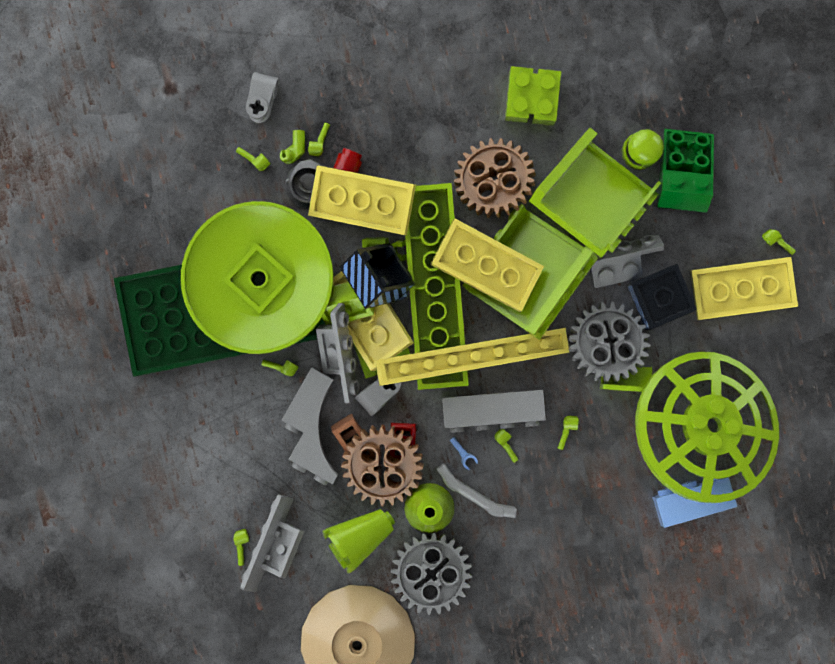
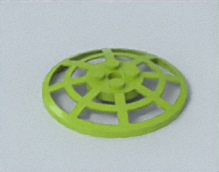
M695 352L674 358L661 366L650 377L638 400L635 427L638 446L643 459L652 474L665 487L685 499L699 503H721L734 500L753 490L766 477L773 465L779 443V421L771 395L753 371L729 356L715 352ZM710 359L711 373L696 374L684 380L673 369L690 360ZM720 361L737 367L754 383L746 390L734 379L722 375ZM666 376L676 387L668 396L663 412L648 411L649 401L654 389L660 380ZM711 380V395L699 397L690 387V385L696 382ZM721 382L733 387L741 394L733 403L721 396ZM759 392L763 395L768 406L772 430L762 428L760 412L753 399ZM683 393L690 404L686 408L684 415L672 414L675 401ZM747 403L752 411L755 426L743 424L739 410ZM709 419L716 421L718 426L716 432H712L708 428ZM647 422L662 423L664 439L671 454L660 462L656 459L649 443ZM671 424L682 425L686 442L679 448L673 438ZM742 435L754 437L751 449L745 458L737 447ZM761 439L772 441L768 460L762 471L755 477L749 464L758 452ZM693 449L707 456L705 469L694 465L685 456ZM729 452L736 466L727 470L715 471L717 456ZM678 462L689 472L703 477L701 492H695L682 486L671 478L666 470ZM741 471L747 482L746 486L734 492L720 495L711 494L714 479L727 478Z

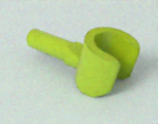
M324 123L318 137V142L309 141L308 152L310 156L322 155L325 136L330 124Z
M240 147L236 149L238 154L248 159L259 171H264L270 165V162L262 153L255 158Z
M769 229L762 235V238L769 246L777 242L791 255L796 252L793 247L782 239L779 231Z
M264 359L261 364L262 366L276 369L289 377L294 376L298 369V366L289 360H286L283 366Z
M566 416L564 418L563 432L557 447L558 449H564L569 430H578L579 419L577 416Z
M499 429L494 436L495 440L506 450L513 463H515L519 459L507 443L512 436L505 429Z
M246 529L236 531L233 537L237 548L239 566L245 565L242 544L250 542Z

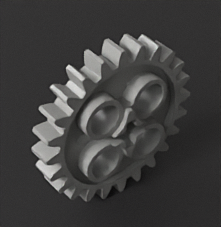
M601 302L599 310L594 305H591L590 313L583 310L581 313L583 319L579 317L575 319L574 322L578 326H572L570 329L575 335H571L568 338V341L575 344L571 345L568 350L576 352L572 357V361L580 360V364L577 367L578 370L584 367L587 368L586 377L594 373V381L603 376L604 383L606 384L610 377L613 378L615 383H618L620 375L626 381L629 378L628 372L635 375L638 372L636 367H643L644 362L641 359H647L649 356L643 350L651 347V344L644 341L650 337V334L642 333L646 325L638 324L641 316L632 317L633 309L626 313L624 312V304L619 309H615L614 302L610 304L609 308H606L604 302ZM604 321L608 323V334L603 324ZM613 325H622L625 333H617ZM589 328L598 329L600 337L591 336ZM607 337L609 339V342H614L613 346L611 347V351L609 343H605ZM618 349H627L630 357L624 358L620 356ZM593 353H603L605 361H597ZM611 354H612V356H613V359H614V361H615V364H612V363H611V359H610Z
M435 532L432 533L431 539H427L426 534L422 533V540L420 541L415 536H412L413 544L410 545L405 541L406 551L398 549L397 553L401 558L392 560L394 564L398 565V568L391 569V573L397 575V577L391 580V583L399 584L394 592H403L400 601L410 600L408 604L409 609L415 604L418 605L417 613H420L423 607L427 609L428 615L431 614L432 608L436 609L438 615L441 614V607L443 606L448 611H451L449 603L453 602L458 606L457 596L466 597L462 588L471 587L469 583L465 582V579L472 578V574L467 573L465 570L471 568L472 565L463 562L469 557L468 554H459L463 546L460 545L454 548V538L448 543L445 542V534L441 536L440 540L436 539ZM430 549H435L440 553L439 559L435 562H430L425 557L426 552ZM445 558L449 559L445 565L436 571L437 577L435 579L429 577L418 589L414 588L416 583L426 577L427 568L433 570ZM410 566H417L421 570V574L417 578H410L406 574L407 569ZM447 568H452L456 571V577L452 581H447L442 577V572ZM427 585H433L437 588L438 591L434 597L429 598L424 595L423 589Z

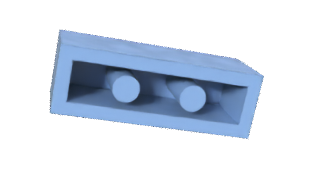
M729 477L714 479L711 494L720 495L733 492ZM694 480L683 483L682 486L700 493L702 483L697 484V481ZM668 488L657 491L658 495L652 497L660 525L664 528L737 507L735 499L721 503H699L685 499Z

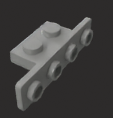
M646 235L641 239L633 241L624 240L620 242L613 253L608 250L602 258L597 255L598 259L590 269L594 288L643 278L640 255L664 250V244L659 235Z
M338 303L330 314L332 325L320 324L316 328L323 374L340 375L344 401L350 404L356 395L359 394L360 383L356 380L355 374L356 359L353 358L351 349L353 339L349 335L348 330L349 315L345 311L344 303Z
M278 494L273 501L267 522L261 529L259 542L252 552V559L248 569L242 576L240 589L256 592L265 570L280 578H286L305 532L285 523L293 503V498Z

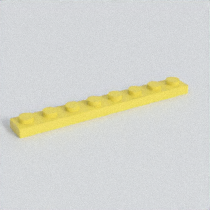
M566 328L546 331L540 340L531 334L375 361L379 386L569 353Z

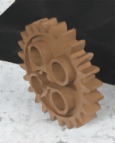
M490 138L489 145L486 146L480 141L479 149L470 146L472 154L464 152L463 156L466 161H458V166L461 169L454 170L456 177H458L454 180V184L458 187L456 192L458 196H461L462 204L468 203L469 211L476 207L478 216L485 211L487 218H490L492 212H495L496 216L500 218L501 211H505L509 216L511 207L518 211V202L526 204L527 200L524 195H532V190L529 187L536 185L535 180L532 179L536 176L534 169H531L534 165L532 160H528V153H522L520 145L514 148L511 140L505 146L502 138L499 139L498 144H494L492 138ZM500 160H508L503 166L497 165ZM477 169H484V172L480 175L473 174ZM497 176L498 179L493 180L492 177ZM509 181L517 182L513 187H505ZM486 190L493 191L490 196H482V193Z
M382 424L380 430L377 431L374 425H372L369 434L365 429H362L360 432L361 438L354 435L352 438L353 443L348 442L346 446L349 451H345L342 456L346 461H343L341 467L348 469L343 473V477L351 478L347 483V487L355 485L356 488L353 494L363 493L362 501L370 497L371 505L375 503L376 499L380 500L381 506H384L386 500H389L390 504L394 505L396 497L403 502L405 499L404 493L411 496L413 493L412 488H418L419 482L417 480H421L423 473L419 472V470L423 469L424 464L417 462L422 459L423 454L415 453L419 445L411 446L410 443L413 437L410 436L404 439V430L396 434L395 426H392L390 431H386L384 424ZM381 444H383V445L385 446V453H384V466L386 467L385 472H384V483H385V486H381L382 466H381V464H379V462H380V460H381V457H382L381 447H380ZM372 449L376 456L368 457L364 450ZM393 449L398 450L401 453V457L394 458L390 455L389 451ZM371 473L376 477V480L369 481L365 478L364 474ZM397 474L401 477V481L394 482L390 479L389 475Z

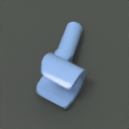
M455 437L450 440L462 457L461 463L467 470H470L465 464L468 458H473L478 464L477 458L473 454L467 453Z

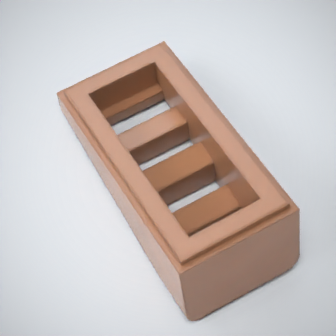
M353 414L346 416L331 426L333 434L344 451H349L346 448L348 444L346 440L355 434H358L361 438L360 432L362 428ZM350 426H353V428L341 434L342 431L349 428ZM372 449L364 450V452H370V454L367 455L368 457L376 456V453Z

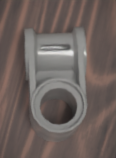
M256 72L253 73L246 103V112L253 122L264 123L269 119L273 102L278 92L279 78ZM259 105H261L263 111L255 114L253 109H258Z
M377 379L361 391L355 399L370 416H373L400 390L402 382L395 383V389L391 387L386 389L384 385L379 386V380Z

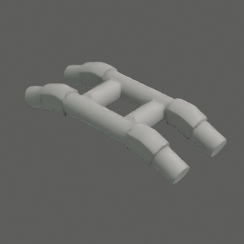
M445 463L436 468L449 489L458 492L484 508L492 516L501 518L516 517L517 508L515 506L498 504L455 478Z

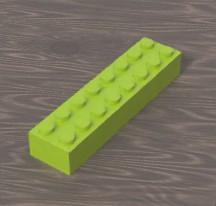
M452 183L421 185L415 188L408 232L405 235L408 271L415 283L410 289L415 353L465 345L460 280L430 265L453 219H455ZM468 371L417 379L418 390L469 386Z

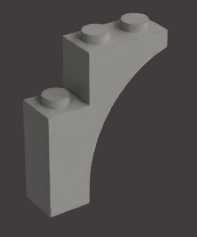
M311 367L282 421L286 423L285 428L295 434H298L299 431L303 432L289 457V460L293 462L291 466L302 473H305L306 470L315 474L313 479L323 485H327L328 482L333 484L339 474L330 464L322 446L320 416L325 397L334 379Z

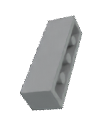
M543 390L442 398L444 428H449L450 433L465 432V427L475 426V431L490 430V425L500 424V429L515 428V423L525 422V427L540 426V421L546 420Z

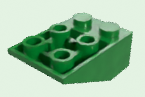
M664 129V150L661 156L659 172L661 184L658 187L657 207L707 213L713 198L714 134Z

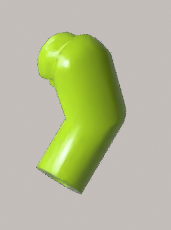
M293 130V144L280 152L279 157L286 164L295 163L304 155V130Z

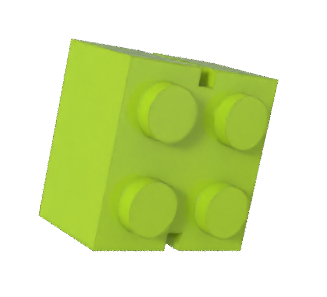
M511 66L505 121L527 123L529 114L534 115L532 124L554 126L557 121L561 71L538 69L537 74L533 73L534 68Z

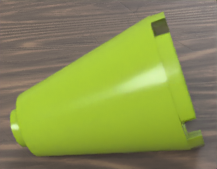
M423 483L417 489L414 488L412 495L407 496L404 506L405 516L410 525L423 533H436L446 528L453 518L455 509L450 493L444 487L434 483ZM433 508L435 513L433 515H426L425 510Z
M379 509L328 527L322 533L325 539L329 537L332 543L329 545V548L343 569L347 567V573L349 574L394 531L392 525L395 524V521L388 511L383 512Z

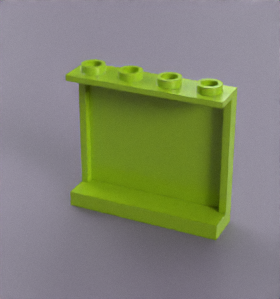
M589 128L538 186L529 202L602 258L608 250L613 253L621 242L618 238L620 234L625 237L634 226L631 221L633 219L638 221L647 210L643 207L645 203L650 206L659 194L656 192V189L660 186L661 182L658 181L653 188L649 187L595 145L592 141L598 133Z
M520 204L518 211L514 209L510 213L508 223L495 234L494 240L544 266L523 310L519 312L466 283L462 286L469 293L540 340L598 257L587 246L583 247Z

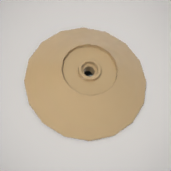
M348 585L328 592L311 608L302 627L301 653L305 664H411L414 658L415 632L407 611L392 595L373 586ZM360 641L362 647L355 649L352 645L353 642Z

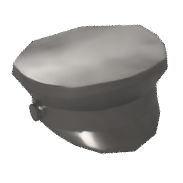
M311 159L300 161L294 165L285 180V191L297 207H310L317 165L322 166Z

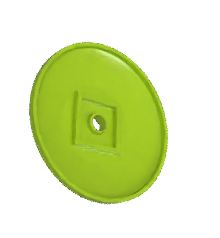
M264 201L244 202L216 213L194 234L182 262V295L193 321L204 334L216 343L241 353H272L299 342L320 322L332 295L333 264L322 236L302 215L276 203ZM257 272H263L266 277L264 284L256 286L252 282V277Z

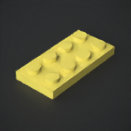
M317 165L308 216L407 235L416 184Z
M453 219L430 264L519 312L523 310L544 268L543 265L457 219Z
M791 257L690 271L694 303L697 308V320L798 307Z
M342 271L333 277V286L348 282ZM390 303L374 307V315L350 321L348 324L349 335L352 336L353 343L370 371L377 370L375 360L395 357L414 343Z

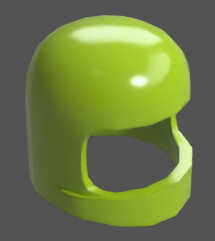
M649 129L639 130L630 135L623 143L621 149L622 158L629 167L636 170H644L661 158L664 144L660 135L655 131ZM627 144H628V153H629V155L631 156V158H632L636 163L641 164L642 166L634 165V164L629 160V158H628V156H627V153H626Z

